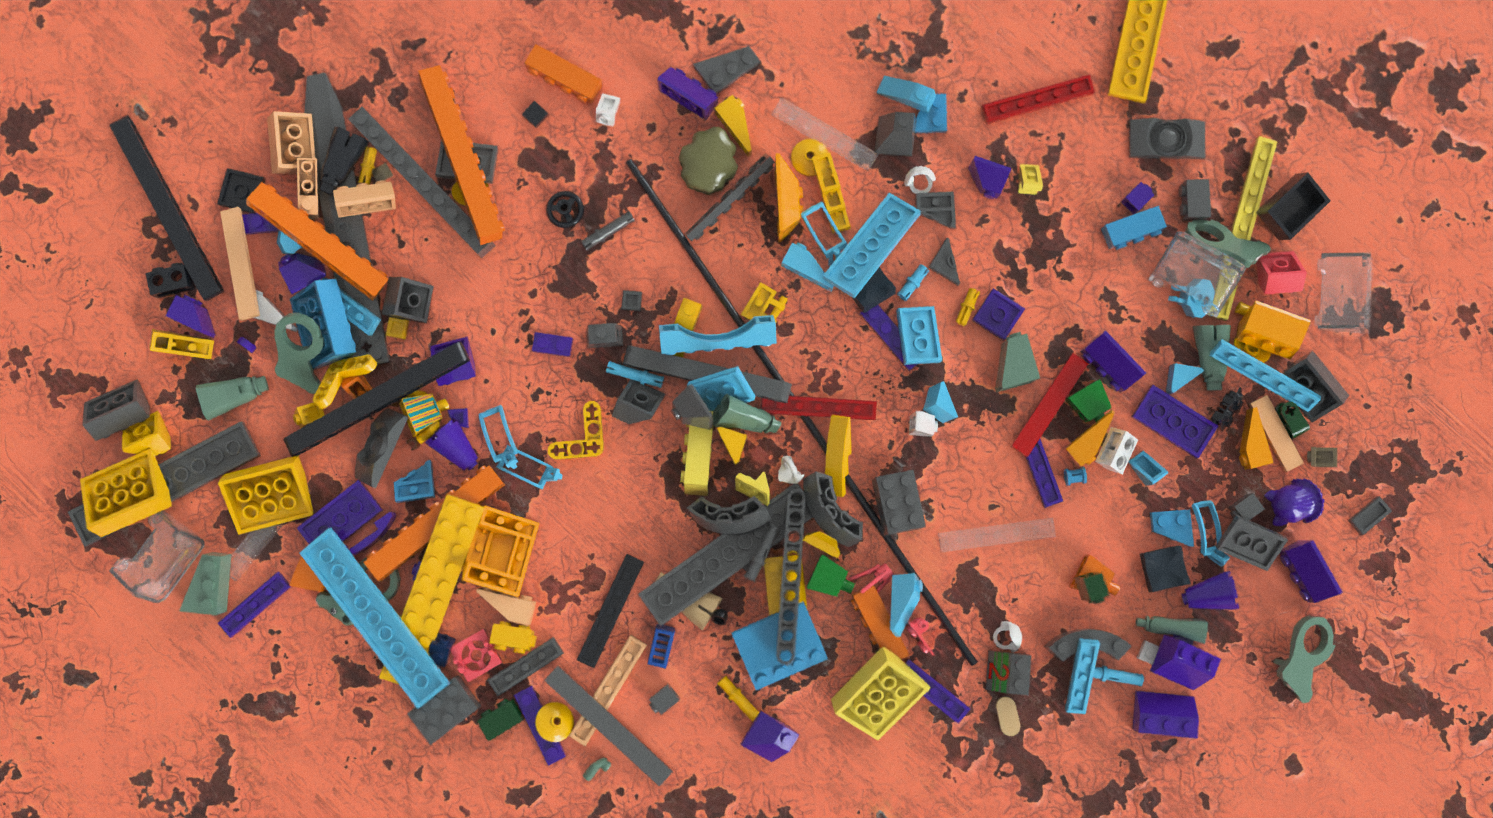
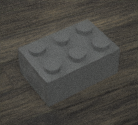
M914 470L878 476L872 479L884 536L926 527Z
M459 675L449 681V685L419 709L415 707L407 713L430 745L481 707V704Z

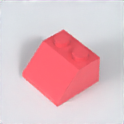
M1294 251L1268 253V255L1262 256L1256 262L1258 283L1264 294L1303 291L1307 272Z

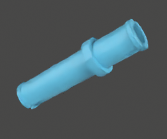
M611 361L608 362L606 373L635 380L643 385L649 384L662 388L664 376L648 373V370L641 371Z
M1095 666L1093 678L1100 679V681L1105 682L1109 680L1138 686L1143 685V674L1108 669L1107 666Z

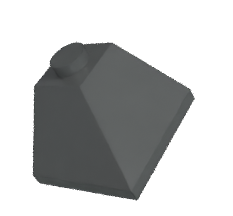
M893 112L879 116L874 153L912 157L917 121L915 113Z
M630 379L616 402L612 417L627 424L652 419L665 394Z
M692 384L688 385L672 401L673 409L671 412L676 420H681L682 424L710 430L713 428V415Z

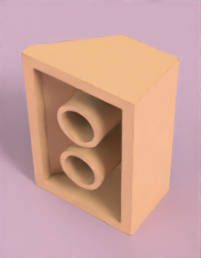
M273 111L267 118L272 174H296L297 158H315L312 114Z
M385 180L377 181L372 185L361 183L356 185V187L348 188L347 186L338 187L337 190H333L338 218L396 209L392 183Z

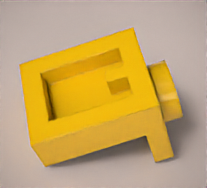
M313 402L297 407L293 414L295 424L299 425L301 429L323 417L324 412L323 409H320Z

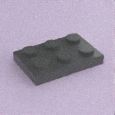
M441 140L435 175L439 178L456 179ZM473 143V148L471 149L473 154L477 153L480 162L478 164L479 170L483 169L486 177L484 183L493 184L498 146Z
M1236 515L1217 543L1216 548L1219 551L1268 571L1288 539L1284 535Z

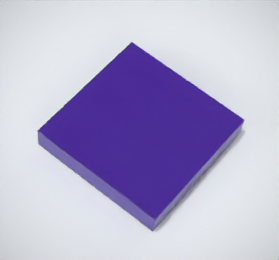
M993 288L972 321L1004 341L1025 308Z

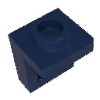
M438 633L436 639L431 642L429 656L436 665L446 667L455 638Z

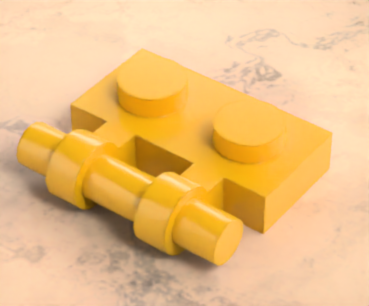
M760 282L741 316L749 321L756 316H767L765 311L769 305H772L774 309L770 315H773L776 321L780 312L784 311L788 299L784 296H781L779 301L773 299L777 292Z

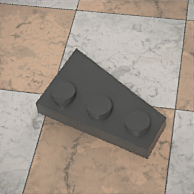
M748 46L695 63L693 67L708 87L718 94L760 64V59Z

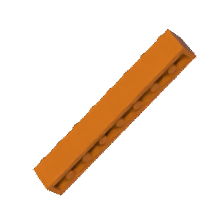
M261 182L246 199L247 206L372 301L387 285L389 279L386 278L387 275L382 270H376L371 266L372 264L369 260L356 255V251L352 247L343 245L335 234L326 232L321 223L318 221L313 222L309 219V215L304 210L296 209L287 197L282 198L271 185H265Z
M484 465L476 471V476L472 479L470 477L465 479L460 484L461 487L455 491L453 489L447 494L480 505L505 486V484L490 465L487 467ZM444 500L441 503L436 502L430 506V511L424 515L422 513L413 520L415 523L410 527L405 526L398 531L399 535L394 539L389 538L382 544L383 548L379 551L374 550L366 556L367 560L363 563L377 581L384 580L428 545Z

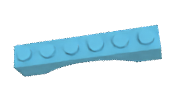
M773 315L756 316L738 329L721 334L697 333L679 324L659 325L661 354L674 355L677 352L694 353L699 350L710 352L721 348L731 350L734 347L751 348L754 345L770 346L777 343L776 321Z

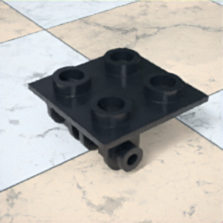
M1239 387L1236 393L1231 390L1229 393H1226L1222 402H1220V406L1223 408L1217 407L1218 411H1215L1211 417V422L1216 425L1219 424L1221 431H1224L1225 427H1230L1234 420L1232 416L1235 411L1239 412L1244 404L1241 387Z

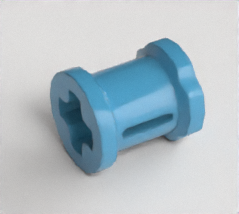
M1084 466L1075 470L1064 469L1066 486H1070L1071 483H1087V473Z

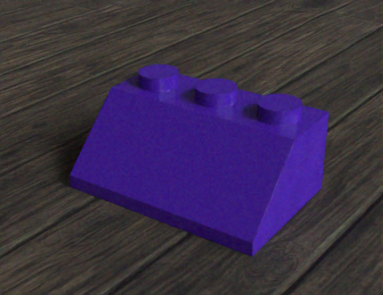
M670 67L657 79L659 91L706 121L718 104L717 94L709 88L707 90L703 88L696 79H689L678 68L675 70Z
M1107 331L1097 335L1080 351L1083 354V359L1089 364L1092 363L1096 367L1095 371L1102 378L1105 377L1110 382L1109 386L1116 392L1119 391L1121 393L1146 374L1139 364Z
M1298 540L1281 550L1280 560L1291 572L1290 578L1300 588L1299 593L1303 600L1309 603H1317L1343 593L1314 540Z
M1164 635L1150 672L1195 690L1214 678L1221 659L1181 640Z
M1135 691L1132 730L1138 733L1198 739L1199 716L1194 696Z

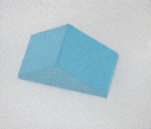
M1176 363L1170 365L1166 393L1172 394L1204 370L1200 367Z
M944 381L929 387L923 408L924 411L934 415L942 423L958 417Z
M1142 451L1128 461L1145 486L1155 484L1168 474V471L1145 451Z

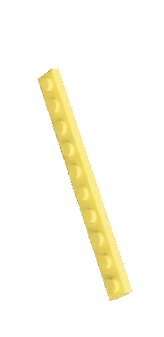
M1261 136L1256 139L1231 232L1237 238L1249 241L1251 239L1257 217L1256 212L1260 207L1278 141ZM1228 255L1223 257L1215 286L1211 311L1207 315L1227 321L1243 268L1237 265L1233 273L1228 272L1231 262Z

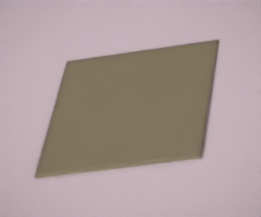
M386 163L377 167L372 172L377 181L386 180L393 176Z

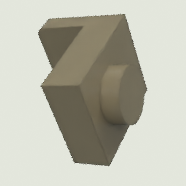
M1311 447V451L1307 452V461L1311 463L1312 467H1337L1338 448Z

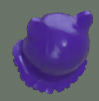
M1296 478L1291 481V485H1286L1279 490L1268 491L1264 496L1271 502L1275 514L1272 522L1273 525L1283 526L1288 522L1297 523L1301 520L1304 523H1310L1318 519L1324 510L1325 501L1317 485L1305 478Z

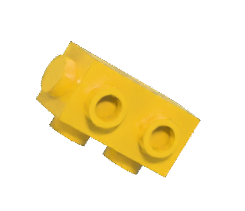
M500 621L499 624H493L489 643L495 645L494 649L506 651V648H512L515 653L525 654V651L531 652V648L535 647L537 636L534 635V631L530 630V626L519 625L517 628L512 627L511 623Z

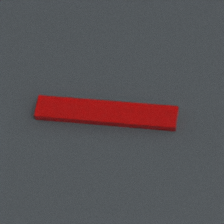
M1089 74L983 104L982 110L986 123L989 124L1094 94L1095 89Z
M1074 353L1069 356L1010 447L1025 457L1029 456L1089 363Z
M789 396L788 403L761 398V409L769 414L831 418L832 415L850 417V419L876 421L877 401Z

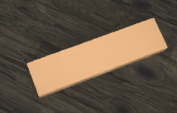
M1268 395L1250 403V408L1257 407L1266 438L1284 472L1304 464Z

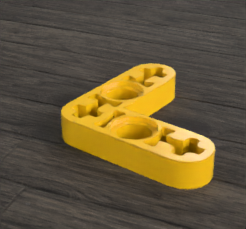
M371 355L335 361L327 369L313 397V402L320 409L328 407L344 378L368 374L376 368L377 362Z
M588 401L583 407L585 440L562 441L550 444L548 455L551 458L561 460L596 457L603 453L601 407L597 402ZM592 404L597 408V411H594V418L598 417V421H587V418H591V413L587 412V409ZM592 423H596L599 426V431L596 434H591L588 431V427ZM594 442L600 446V449H597V453H594L593 450H587L588 454H584L585 447L583 443H587V447L593 446ZM568 444V456H565L566 452H559L558 456L552 453L555 446H558L559 449H565L564 445ZM574 444L581 446V452L577 455L571 453V446Z

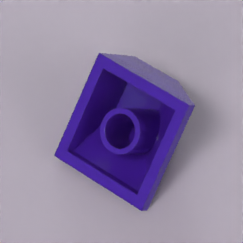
M974 156L968 170L979 192L983 193L986 198L994 199L1000 196L1011 168Z
M294 253L283 256L278 262L279 270L291 294L326 276L325 264L315 257Z
M760 710L740 745L773 762L790 752L799 734L788 725Z

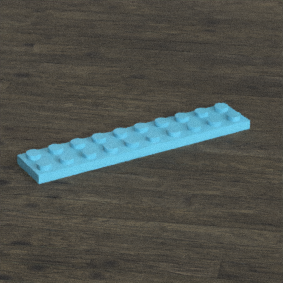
M328 528L300 552V555L417 709L450 684L332 528Z

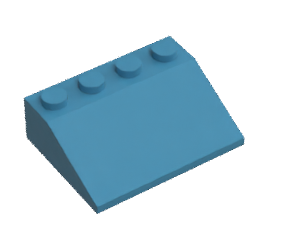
M336 279L314 281L290 298L293 313H301L312 318L320 327L323 336L321 352L310 360L313 370L345 359L356 353V345L352 339L351 327L345 313L346 308L342 302L341 290ZM296 323L302 346L311 345L313 339L311 332L303 325Z
M803 601L799 603L795 660L789 666L781 665L776 656L779 612L731 632L756 690L828 659ZM787 611L783 615L785 621H791L794 618V613L791 611ZM785 631L782 634L784 641H790L793 637L790 631ZM789 651L782 652L780 659L782 661H789L791 653Z

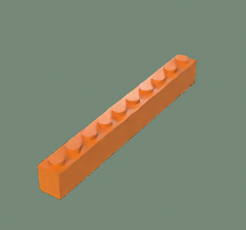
M440 65L419 70L420 84L479 243L483 245L503 239L502 232L505 231L502 220L498 221L497 214L499 213L496 204L491 202L492 193L490 187L485 186L484 181H486L483 169L479 170L478 164L480 162L477 153L473 154L471 149L473 148L472 139L470 136L467 137L465 133L467 131L466 123L459 117L461 115L460 107L453 101L455 99L452 87L449 88L447 85L449 82L446 71H442Z

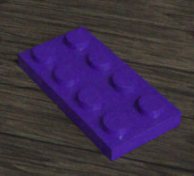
M1155 385L1150 386L1132 415L1133 419L1196 459L1200 457L1218 428V425Z
M357 480L298 526L297 529L308 544L312 543L328 528H332L341 541L344 542L381 513L383 509L364 484Z

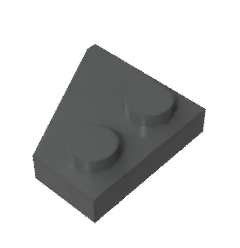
M954 192L915 194L916 208L921 211V216L948 228H956Z

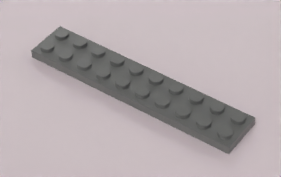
M241 421L158 465L168 486L171 502L261 455L245 423ZM83 504L68 512L84 546H89L110 535L107 534L100 537L87 529Z
M798 483L791 485L771 499L768 506L764 505L771 517V520L766 524L744 533L722 534L638 593L660 627L751 563L750 559L752 556H755L769 528V524L781 529L773 546L785 538L788 494L793 489L802 490ZM795 495L791 501L796 504L800 503L802 497ZM807 502L804 524L813 518ZM794 514L790 517V520L793 523H797L801 520V517Z

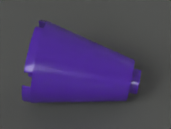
M455 417L425 441L429 447L463 471L466 468L470 471L478 464L476 462L478 457Z
M1225 571L1184 589L1185 593L1181 594L1183 604L1188 605V608L1239 609V603L1235 604V598H1238L1233 577H1230L1231 572Z

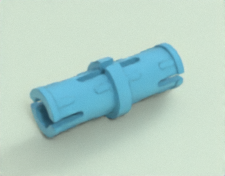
M920 264L911 277L909 276L906 279L907 282L897 295L902 300L907 301L915 289L920 287L921 281L929 273V270Z

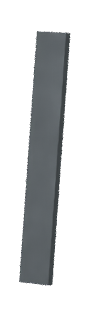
M557 665L545 678L544 681L659 787L673 772L560 666Z

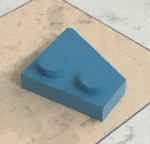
M935 94L936 98L929 113L919 111L916 117L915 133L947 132L946 94Z
M431 460L426 461L417 470L414 469L409 472L406 477L394 482L396 503L435 498Z
M1190 509L1150 513L1152 532L1185 544L1188 547H1194Z

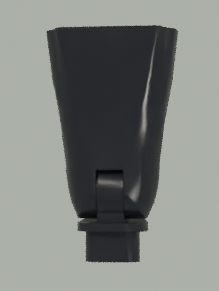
M340 127L333 128L328 151L321 170L320 191L331 196L334 195L333 190H336L344 183L368 146L369 142L365 138L356 134H352L350 137L349 131Z

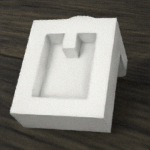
M602 93L596 108L597 123L614 126L615 115L620 105L619 97Z
M1144 640L1137 658L1152 665L1159 646Z

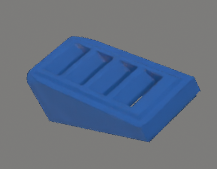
M656 625L648 665L666 669L676 628ZM659 633L670 635V637L660 635ZM657 640L666 641L668 645L659 643ZM655 647L666 650V652L655 650ZM653 655L660 656V657H665V658H664V660H660V659L653 658Z

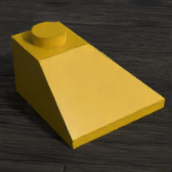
M159 411L150 414V417L145 421L133 424L122 431V450L124 452L139 454L152 449L154 455L157 456L171 449V437Z

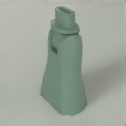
M1231 325L1193 326L1200 368L1204 370L1202 375L1205 379L1204 382H1206L1207 391L1222 390V382L1225 381L1227 365L1211 357L1210 352L1221 339L1229 343Z
M253 376L196 385L195 389L203 415L209 421L254 400L258 395H262V392L269 390V386L265 376L258 378Z
M727 393L722 398L721 404L717 405L713 411V426L736 428L767 434L769 432L776 433L781 426V421L776 420L767 411L753 407Z
M1145 616V619L1136 617L1135 622L1136 626L1144 627V630L1151 633L1177 635L1205 644L1208 631V622L1200 618L1172 619L1158 616L1149 618V616Z

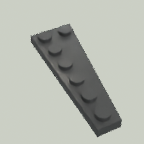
M765 153L749 169V175L740 178L734 186L735 189L727 191L721 198L722 202L720 204L718 202L715 203L685 235L691 241L694 239L698 240L704 234L703 230L707 226L712 227L718 221L717 217L721 213L725 214L731 209L732 206L730 204L744 197L746 194L744 191L749 186L751 188L760 181L758 178L763 173L766 175L773 169L775 161Z

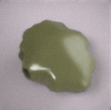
M712 127L706 131H698L693 135L692 142L682 147L679 155V162L683 167L681 177L686 182L688 188L711 195L714 192L721 191L725 182L735 177L738 168L733 158L736 153V146L729 139L724 129Z

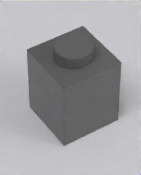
M1253 493L1244 495L1229 506L1233 519L1238 515L1250 520L1265 509Z
M668 683L650 697L651 703L649 706L655 713L659 712L662 715L676 704L680 697Z

